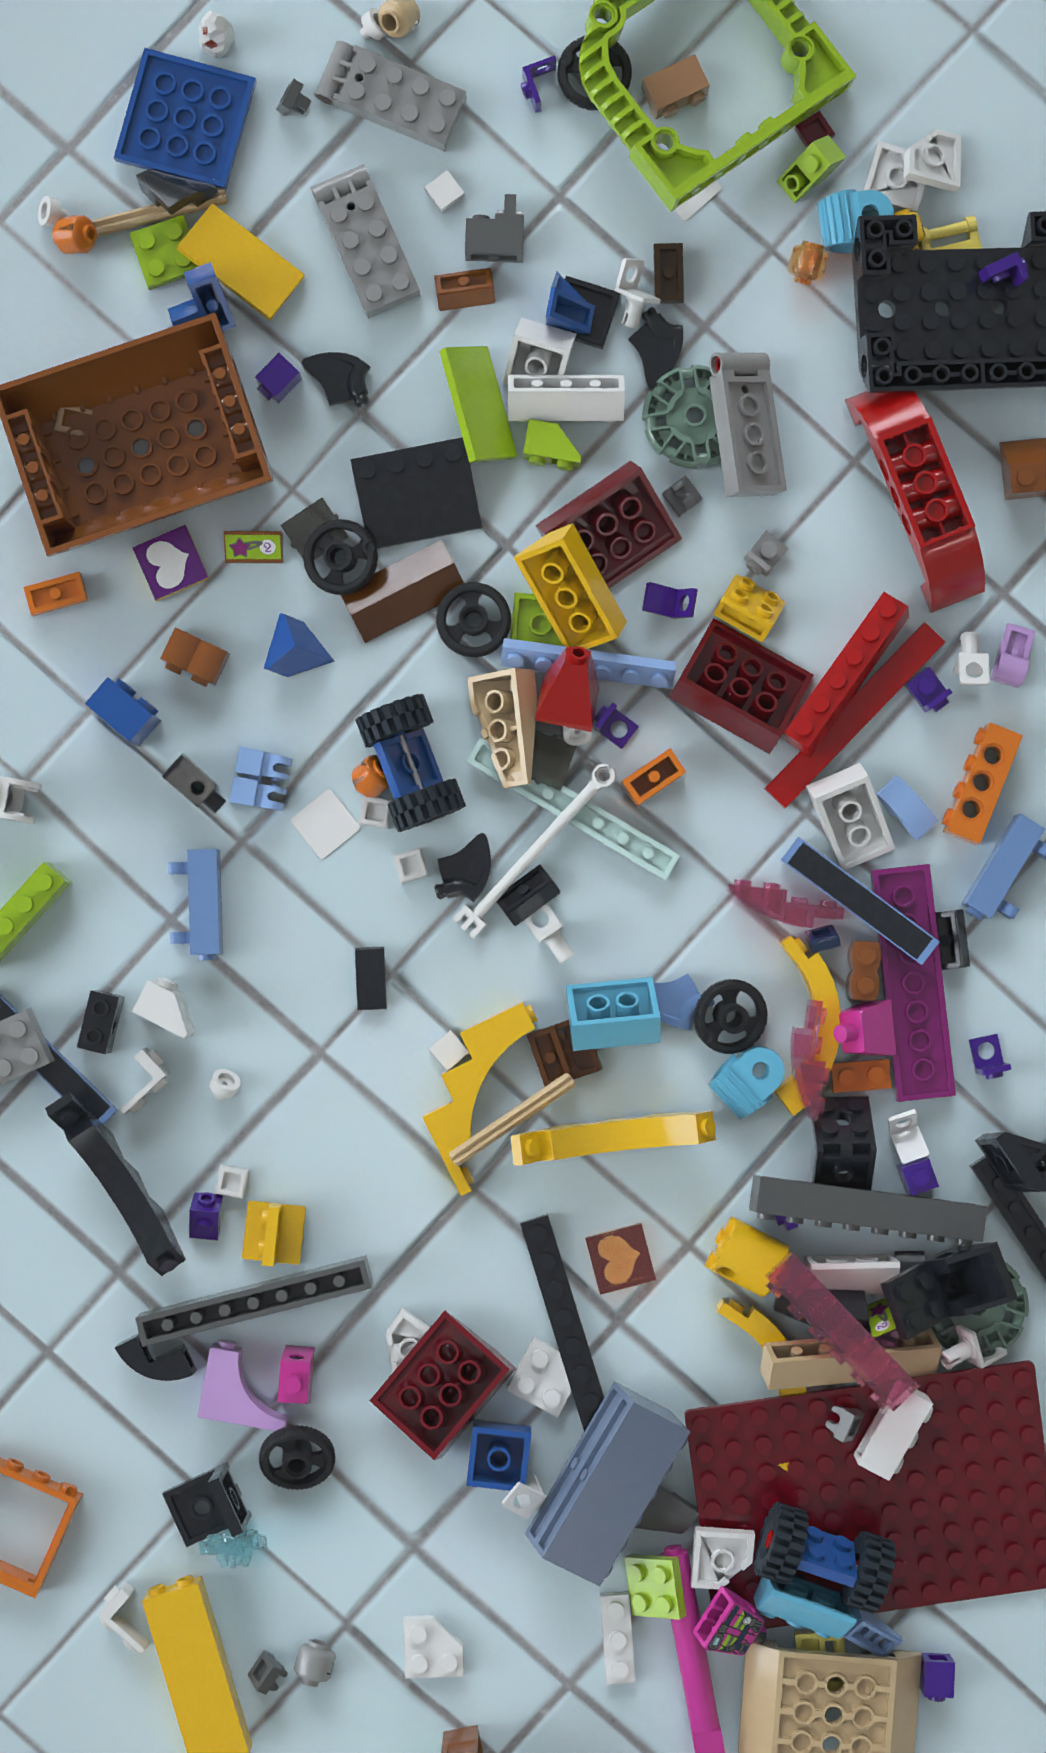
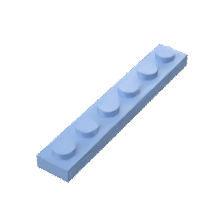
M504 638L500 666L547 672L566 649V646ZM589 650L592 654L598 680H609L656 688L672 689L677 663L675 661Z

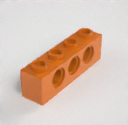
M988 723L984 728L980 727L973 742L977 744L974 754L968 755L963 766V770L967 772L963 782H957L952 797L956 798L952 809L947 808L941 824L945 825L944 833L974 845L981 843L1023 735L993 723ZM987 748L993 749L997 754V760L994 764L988 763L984 758ZM976 775H980L986 780V787L983 791L977 790L973 784ZM966 802H970L975 806L976 812L972 818L965 816L963 813V805Z

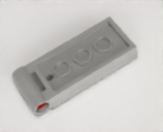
M336 41L314 94L317 99L326 104L336 106L444 152L466 101L465 90L359 46H352L344 41Z
M364 164L312 186L311 190L368 319L421 296L417 282Z
M713 353L709 361L710 372L713 376L709 377L726 497L774 496L786 491L787 487L770 376L769 356L766 353Z
M28 1008L0 1021V1085L55 1061L32 1008Z

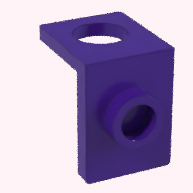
M555 56L522 67L524 82L520 83L525 100H531L535 113L541 111V100L533 78L555 71Z
M647 582L642 611L673 619L693 618L698 589H675ZM688 596L689 604L687 609L683 611V602Z
M612 702L609 708L603 706L594 717V720L597 721L594 729L620 749H623L639 726L616 709L617 705ZM622 721L627 725L628 730L624 737L617 738L612 735L610 728L614 722Z
M998 1034L969 1039L976 1074L985 1075L986 1079L1002 1077L1003 1071L1012 1070L1011 1064L1003 1062ZM984 1042H988L994 1047V1054L989 1059H982L978 1054V1047Z

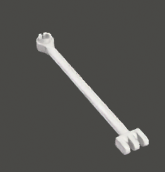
M597 765L593 769L590 783L473 910L468 905H464L452 920L456 923L460 922L464 916L468 918L461 926L464 931L469 929L472 924L477 926L471 931L469 936L475 939L488 925L482 919L485 913L594 794L602 787H608L615 782L616 772L613 768L609 772L610 777L607 781L600 779V773L604 770L609 771L610 765Z

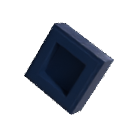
M831 924L805 932L806 941L812 953L841 946L839 935Z

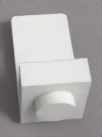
M144 1048L134 1056L153 1079L119 1110L123 1115L129 1111L133 1114L146 1104L143 1098L151 1091L156 1094L168 1083L165 1078L170 1072L162 1065L165 1061L154 1049L149 1051L148 1048Z
M125 1581L120 1588L115 1585L104 1597L107 1603L103 1606L98 1616L101 1618L102 1625L111 1632L116 1631L130 1650H137L142 1654L147 1649L150 1641L117 1612L135 1589Z

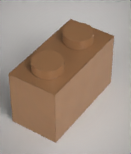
M694 54L643 78L641 89L655 119L662 116L666 119L676 115L680 111L679 108L688 104L696 106L706 99L705 96L708 95L710 85Z

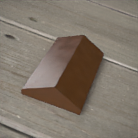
M441 539L374 573L373 577L362 589L351 594L341 595L364 642L367 643L438 607L443 597L451 589L464 582Z

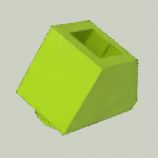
M827 135L812 142L781 175L777 183L791 200L796 203L824 181L846 159V156L831 137Z
M529 419L523 459L528 460L529 464L535 466H545V463L556 464V468L564 471H573L574 468H580L581 455L557 423Z

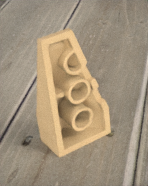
M511 668L467 677L470 707L473 714L479 718L483 728L480 730L483 739H487L492 751L491 759L503 788L531 784L536 724L534 718L537 708L534 670Z

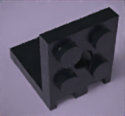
M869 1096L814 1097L810 1101L815 1142L812 1183L871 1190L877 1147ZM845 1120L849 1124L839 1125L836 1121Z
M228 1462L162 1493L186 1548L225 1529H229L233 1538L244 1532L252 1516L250 1510L247 1511L242 1501V1493L238 1484H235L232 1479ZM205 1500L209 1504V1512L206 1514L197 1513L194 1509V1502Z

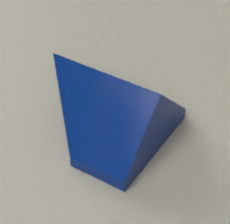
M556 271L546 311V325L566 331L590 334L595 305L588 303Z
M280 613L263 669L289 677L334 662L330 654L303 621Z

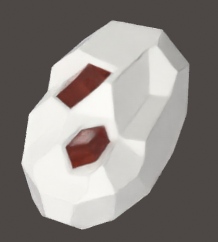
M208 11L201 19L198 28L200 48L204 53L214 58L225 56L234 38L232 25L223 16L213 11Z

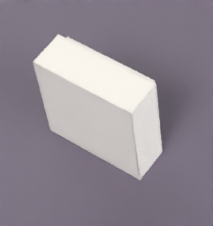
M448 170L424 187L441 212L465 196L464 191Z
M363 795L358 824L388 829L390 810L387 804L392 802V800L377 797L370 798Z
M421 848L393 855L401 884L429 876Z
M452 1030L447 1032L429 1048L431 1053L447 1071L469 1053Z
M220 1164L214 1194L244 1199L250 1169Z

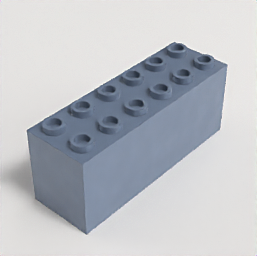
M615 1381L613 1382L542 1506L525 1532V1535L542 1559L601 1586L604 1579L610 1575L619 1553L626 1548L628 1538L633 1529L641 1522L647 1505L655 1498L664 1476L671 1471L673 1461L678 1452L687 1443L690 1431L670 1410Z

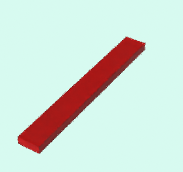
M924 622L855 693L811 757L800 751L764 790L785 809L806 788V785L810 784L932 657L945 641Z

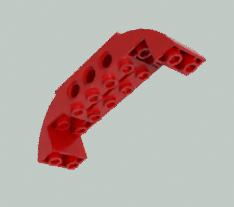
M868 391L845 399L855 427L861 424L864 427L926 580L920 588L930 613L985 592V569L975 523L932 417L928 415L916 393H868Z

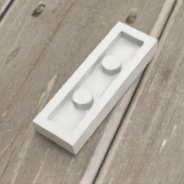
M629 1591L600 1593L606 1685L636 1683Z

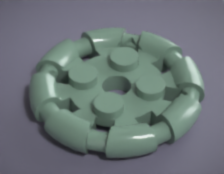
M691 365V368L681 369V367L667 372L656 381V387L652 392H648L643 405L642 420L646 421L647 427L644 432L650 445L659 455H665L670 459L669 462L676 466L697 469L698 465L708 464L709 467L721 462L718 438L716 437L717 430L712 395L708 389L710 386L709 377L713 375L707 366ZM693 379L695 387L685 389L683 381ZM666 392L673 395L669 403L662 399ZM691 409H698L701 411L703 419L699 423H691L687 419L686 413ZM665 416L666 425L658 427L657 418ZM673 437L682 443L677 450L669 445ZM705 444L706 452L696 454L695 447Z
M1005 1262L1018 1298L1009 1303L983 1310L978 1314L949 1317L952 1324L944 1326L942 1322L932 1327L934 1334L944 1348L949 1349L959 1343L956 1326L959 1324L976 1333L980 1350L982 1347H988L989 1351L983 1352L982 1357L993 1355L994 1348L999 1346L1007 1349L1018 1339L1024 1329L1022 1327L1024 1318L1028 1317L1029 1300L1026 1287H1022L1018 1280L1020 1276L1008 1263ZM1006 1310L1013 1312L1011 1322L1003 1321ZM995 1331L997 1338L988 1341L986 1335Z

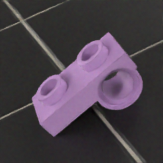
M1009 623L1005 625L990 680L1016 688L1022 685L1028 671V657L1036 631Z

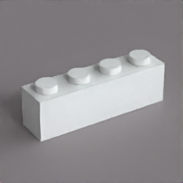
M508 375V421L527 422L529 419L547 422L604 421L610 423L624 421V375Z

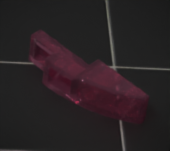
M734 879V885L728 884L726 888L728 893L749 909L772 920L792 926L813 928L814 917L843 920L844 908L837 907V902L820 900L819 905H810L807 898L791 897V902H786L787 890H780L781 884L763 882V888L752 887V881Z
M808 999L804 1028L792 1026L790 1057L792 1075L800 1103L807 1117L817 1121L818 1114L823 1115L825 1097H821L822 1086H827L830 1072V1069L825 1067V1061L815 1060V1054H820L822 1037H818L819 1026L825 1024L827 1008L822 1007L823 1001Z

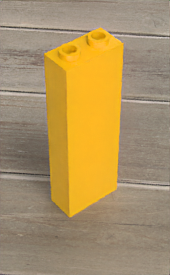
M187 1575L176 1580L174 1585L166 1587L163 1583L149 1588L148 1593L142 1599V1604L187 1753H250L253 1743L203 1577L193 1578V1575Z

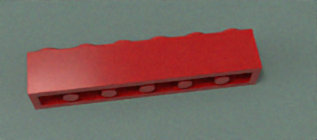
M886 592L882 593L784 731L787 743L811 757L908 620L909 608L907 605Z

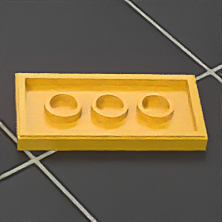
M213 203L177 246V250L198 267L211 262L219 283L269 321L305 277V274Z

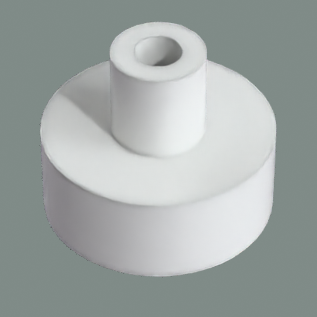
M371 8L362 16L363 28L360 29V34L364 39L372 37L375 40H381L387 35L379 25L377 9Z
M45 196L39 206L38 220L40 225L54 228L59 218L68 216V211L61 209L59 199Z
M562 727L564 741L569 745H584L592 738V732Z
M219 1069L213 1073L209 1087L217 1099L223 1100L236 1095L241 1081L234 1072L227 1069Z

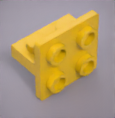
M735 574L713 615L763 643L781 613L785 601L775 592L760 588L752 579Z
M250 1200L247 1204L242 1258L262 1261L263 1266H274L276 1263L298 1265L301 1261L306 1207Z

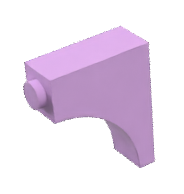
M221 1339L218 1343L214 1342L209 1350L198 1417L277 1431L283 1427L286 1428L289 1415L269 1408L250 1389L242 1368V1347H237L236 1342Z

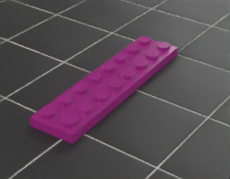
M930 864L871 870L872 891L938 940ZM877 932L878 943L881 949L885 1000H891L896 1055H891L896 1101L903 1102L956 1096L939 944L923 965H921Z

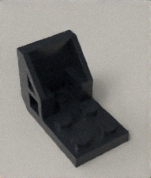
M1008 1132L986 1133L975 1140L1007 1189L1019 1192L1046 1191V1144Z
M997 1241L959 1246L942 1251L880 1284L901 1340H909L949 1317L966 1316L1009 1303L1018 1298Z

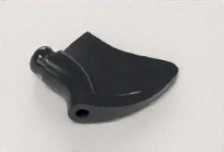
M650 307L646 312L642 313V319L646 323L628 341L640 355L647 386L654 388L657 385L656 381L674 368L680 356L683 345V325L668 323L660 313L656 312L655 308Z
M341 352L320 353L302 360L303 367L322 385L329 406L338 405L350 400H354V405L358 408L362 407V404L367 405L369 403L365 377L371 367L363 360Z
M484 833L478 834L459 852L437 859L443 882L434 886L438 899L464 896L475 902L487 884L491 867L489 843Z

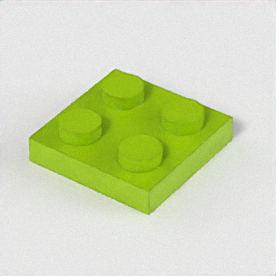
M184 215L129 233L149 290L184 279V272L198 267L177 250L178 244L189 232Z
M629 1554L624 1557L632 1616L678 1620L686 1617L678 1557Z

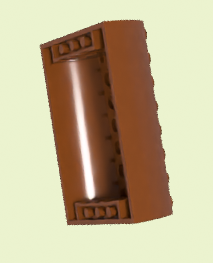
M216 313L0 385V418L48 557L273 482L271 468L248 399ZM80 407L81 412H86L85 409L92 410V415L65 409L62 426L71 428L66 433L54 431L57 413L60 408ZM201 422L204 425V431L200 436H191L189 434V426L192 423ZM73 430H81L85 435L78 436L70 433ZM140 440H145L149 443V450L144 455H138L134 452V446ZM84 459H92L94 461V469L90 473L80 472L79 466Z

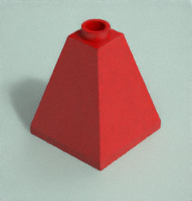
M567 646L542 678L534 721L592 732L599 684L591 651L580 646Z

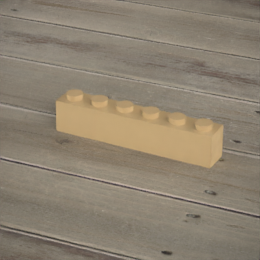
M932 1328L923 1331L909 1340H901L899 1336L898 1347L868 1345L866 1334L864 1337L856 1338L837 1336L764 1343L760 1372L768 1390L915 1377L937 1373L942 1347Z

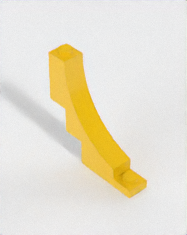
M523 1002L460 1032L461 1038L472 1059L441 1074L453 1101L424 1114L422 1117L461 1196L472 1191L470 1184L474 1182V1179L467 1166L462 1168L461 1165L456 1166L449 1153L471 1138V1122L475 1100L489 1069L511 1044L535 1029L533 1022L538 1021L531 1005L525 1007Z
M713 1111L659 1113L636 1118L608 1119L594 1123L563 1124L511 1135L514 1165H525L538 1161L559 1160L613 1151L702 1144L716 1140V1126L713 1120Z

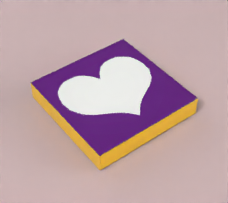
M186 525L133 547V551L156 602L209 579Z

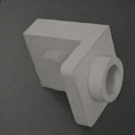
M766 530L745 555L746 566L754 574L759 576L762 573L766 577L789 548Z

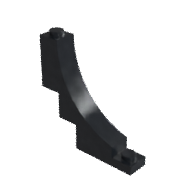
M70 1092L46 1107L45 1110L48 1117L64 1131L68 1142L85 1161L118 1208L135 1237L147 1264L159 1275L163 1276L184 1262L186 1258L164 1210L149 1196L139 1172L124 1159L113 1133Z

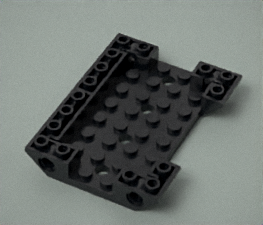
M1046 211L1028 213L1020 248L912 250L918 244L916 215L858 217L852 252L858 364L859 372L868 393L1046 387ZM1015 252H1018L1020 258H1023L1027 263L1029 279L1017 287L1014 286L1010 276L997 283H993L992 279L982 283L978 272L985 266ZM993 300L1002 302L1004 305L1003 314H996L992 310L991 303ZM936 302H943L947 305V316H941L936 312ZM879 304H888L892 309V316L889 318L881 316L878 311Z

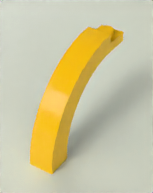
M787 936L779 944L803 976L811 997L813 1009L812 1033L806 1053L792 1075L774 1091L789 1113L795 1116L818 1093L832 1069L839 1042L834 1038L833 1031L837 1025H840L839 1014L841 1011L833 978L820 954L816 952L807 957L805 953L808 949L800 938L793 939L792 936Z
M721 1298L716 1306L719 1314L749 1333L762 1348L764 1343L787 1341L776 1324L753 1304L746 1314L743 1312L745 1307L732 1298L729 1302ZM806 1387L779 1389V1396L804 1393L807 1390ZM789 1462L779 1464L778 1466L787 1471Z

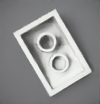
M860 763L806 785L839 867L844 871L896 849L869 775Z

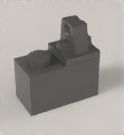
M505 194L504 210H497L495 219H490L489 216L481 214L474 215L472 218H466L465 261L523 263L524 214L523 211H516V194Z

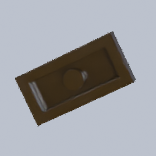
M683 243L654 244V296L661 299L660 304L684 303Z

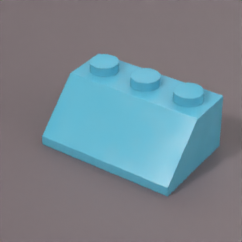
M653 977L566 985L573 1051L661 1043V1020Z
M793 1575L792 1580L787 1585L761 1577L753 1597L756 1609L762 1615L768 1618H775V1616L782 1618L796 1628L807 1627L823 1638L831 1636L840 1639L857 1621L853 1607L844 1605L841 1602L840 1592Z

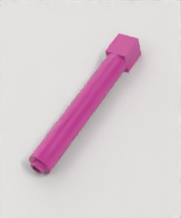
M670 1545L665 1547L664 1552L659 1554V1556L679 1558L686 1617L680 1620L671 1619L694 1750L695 1753H725L707 1652L692 1632L700 1620L695 1588H691L690 1585L691 1565L688 1550L682 1549L681 1545Z

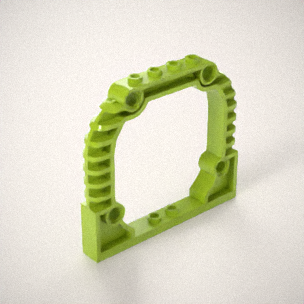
M594 0L585 23L586 35L579 54L581 82L590 101L594 103L599 113L609 123L611 129L616 132L621 142L629 149V158L670 212L843 94L851 87L856 78V74L817 23L814 21L809 24L803 12L794 4V0H748L784 48L780 61L783 69L787 73L793 74L794 85L791 102L794 105L774 119L771 116L765 119L758 126L757 131L752 134L746 132L735 142L736 145L714 159L708 150L695 149L680 144L679 136L672 128H657L617 78L609 62L608 49L619 40L625 21L655 0ZM601 18L607 23H600L596 19ZM793 52L800 53L802 57L796 56ZM657 144L666 145L668 150L660 149Z

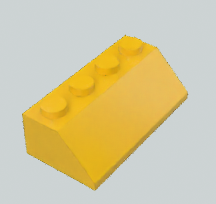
M573 523L546 534L515 555V562L563 646H580L584 649H590L619 637L627 621Z

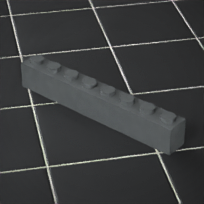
M753 1175L749 1210L758 1213L757 1218L775 1220V1215L786 1216V1222L803 1224L804 1219L815 1220V1226L832 1228V1223L843 1224L842 1229L860 1231L861 1226L871 1227V1233L888 1235L889 1230L899 1231L900 1237L916 1239L917 1234L927 1235V1240L944 1242L945 1237L955 1238V1244L972 1245L973 1241L983 1242L987 1207L978 1204Z
M365 1255L141 1312L135 1320L141 1344L144 1347L371 1289L373 1279L367 1256Z

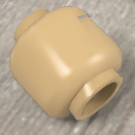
M387 0L378 10L379 25L390 37H404L417 28L420 22L419 7L415 0Z

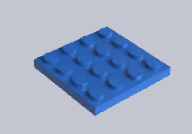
M144 47L113 158L116 162L146 170L156 169L208 183L216 188H224L226 191L255 90L256 78Z

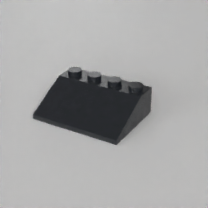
M463 437L350 459L364 528L373 537L377 549L482 528L471 467Z

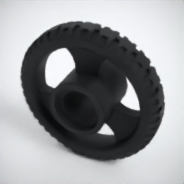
M582 36L571 42L563 51L558 63L557 76L559 86L570 102L582 109L594 111L598 109L590 101L589 96L585 97L577 93L571 86L567 75L573 72L580 74L579 57L576 53L581 49L585 37ZM617 42L608 49L609 62L612 67L619 66L622 68L620 82L628 91L632 78V66L626 50Z
M336 519L321 524L312 532L304 547L303 561L308 577L318 588L331 594L345 595L362 589L370 581L377 567L378 553L373 537L364 527L350 520ZM335 530H348L357 534L361 540L356 546L351 547L344 542L333 541L331 532ZM315 548L324 549V562L331 568L330 573L325 578L320 576L315 567ZM339 550H345L347 554L345 562L337 565L334 560L335 554ZM357 559L367 560L362 574L354 581L345 584L343 573L354 569Z
M479 582L463 583L451 589L441 600L436 614L437 630L445 645L455 653L465 657H482L496 651L503 644V639L507 638L511 627V612L505 598L495 588ZM482 594L488 596L496 603L501 613V620H488L486 610L478 604ZM458 597H462L466 602V606L459 613V623L452 626L446 625V616L450 605ZM470 613H477L482 617V621L478 626L471 627L465 622L466 617ZM486 632L492 639L489 643L479 647H468L460 644L461 637L465 633L470 636H478Z
M725 979L711 985L700 996L701 998L698 999L694 1011L695 1029L702 1042L712 1050L723 1054L743 1052L753 1046L759 1040L761 1034H763L768 1019L767 1005L761 993L751 984L738 979ZM740 991L748 994L753 1000L756 1008L755 1016L749 1017L747 1010L737 1004L736 999ZM720 994L723 1000L719 1001L713 1009L712 1016L714 1021L705 1023V1015L709 1004ZM735 1011L734 1019L726 1022L728 1013ZM724 1030L731 1034H738L744 1030L746 1032L744 1038L733 1043L718 1041L720 1033Z
M303 1425L286 1426V1428L283 1427L274 1431L264 1440L259 1452V1465L264 1476L278 1487L288 1490L308 1489L321 1484L331 1474L335 1465V1449L331 1440L321 1431L313 1429V1427H304ZM310 1442L315 1443L322 1450L312 1452V1445ZM278 1446L283 1449L282 1465L274 1468L269 1456L271 1451ZM312 1465L320 1467L318 1470L310 1474Z

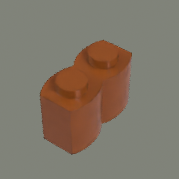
M175 627L160 659L166 662L164 668L178 675L185 671L192 675L191 680L207 687L208 683L216 686L230 654Z
M852 941L847 954L848 964L851 969L846 979L847 995L849 999L875 1001L880 988L879 977L876 972L881 962L879 943Z

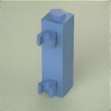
M1022 814L1013 816L961 903L967 907L965 911L967 914L980 921L983 917L991 919L996 911L1008 919L1015 918L1020 909L1003 900L1032 851L1046 860V843L1039 840L1045 830L1044 827Z
M187 850L188 862H168V874H188L190 932H170V944L190 943V955H198V961L216 960V954H223L220 850Z

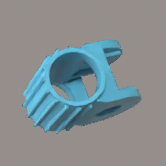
M848 189L836 192L818 201L817 206L823 249L839 254L852 253L858 217L894 215V209L889 198L876 190L856 191L855 189Z
M751 1046L747 1050L740 1052L737 1056L733 1053L718 1069L708 1085L739 1119H742L764 1106L773 1098L771 1093L780 1086L784 1078V1064L780 1056L773 1050L762 1046ZM762 1062L765 1066V1073L761 1077L755 1078L752 1073L753 1066L756 1063Z

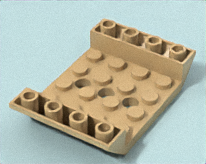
M765 1640L762 1644L752 1642L745 1653L738 1753H915L922 1653L893 1650L891 1657L778 1648L775 1640ZM833 1677H839L843 1680V1686L837 1691H832L827 1687L828 1681ZM838 1707L841 1710L840 1717L833 1721L828 1720L825 1717L827 1709ZM827 1737H836L839 1740L838 1746L834 1750H826L823 1747V1741Z

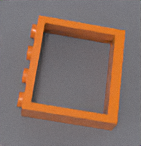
M0 1457V1473L68 1503L37 1576L0 1560V1583L36 1598L44 1585L83 1493L78 1492V1488L73 1484L67 1482L60 1484L51 1480V1476L43 1471L35 1470L33 1472L24 1468V1464L16 1459L9 1458L6 1460Z

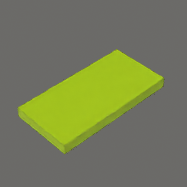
M488 346L445 347L441 349L439 353L469 463L512 460L518 457Z

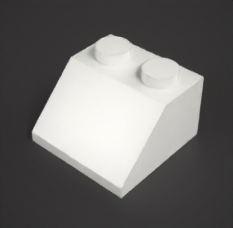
M521 317L513 336L503 384L508 385V375H565L576 333Z
M165 977L148 980L132 1012L184 1039L192 1037L195 1029L183 992L176 989L178 984Z

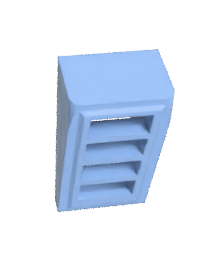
M853 1608L857 1621L842 1636L877 1656H887L903 1642L902 1636L876 1616ZM885 1637L886 1639L880 1645H878V1643Z

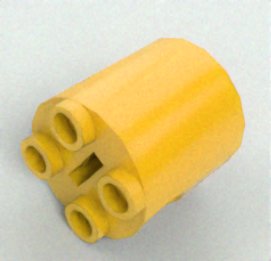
M733 1216L729 1218L725 1228H721L714 1241L718 1246L715 1252L711 1251L704 1265L712 1272L762 1298L777 1290V1288L782 1287L791 1270L787 1257L789 1251L787 1244Z

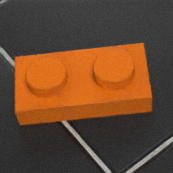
M80 572L23 587L32 616L89 601Z
M889 1059L833 1063L830 1071L833 1093L892 1088Z

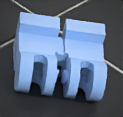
M240 746L235 772L244 775V777L234 776L229 802L283 811L284 803L269 800V795L272 793L286 795L287 789L280 788L273 783L270 785L261 784L262 776L272 778V781H289L290 775L275 772L274 768L277 765L291 767L293 759Z

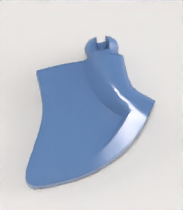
M686 974L671 982L654 983L660 1020L676 1028L691 1030L694 1011L701 995L690 975ZM714 999L711 1001L708 1007H711L715 1004Z

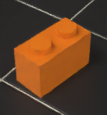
M669 748L622 780L621 785L636 807H638L682 777L686 770L671 748Z

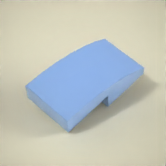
M897 775L876 794L890 815L900 820L913 839L919 840L939 821L914 790Z

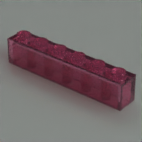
M789 1252L764 1276L769 1281L766 1287L776 1298L782 1295L790 1303L786 1307L798 1321L804 1318L811 1325L807 1329L809 1333L819 1343L825 1340L832 1348L828 1353L840 1365L846 1362L853 1370L849 1375L861 1387L866 1384L874 1392L870 1397L882 1410L888 1407L894 1412L919 1387L909 1374L793 1252Z

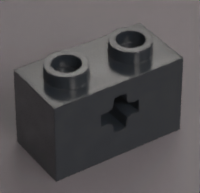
M90 990L77 1048L101 1054L111 1053L125 996L100 990Z

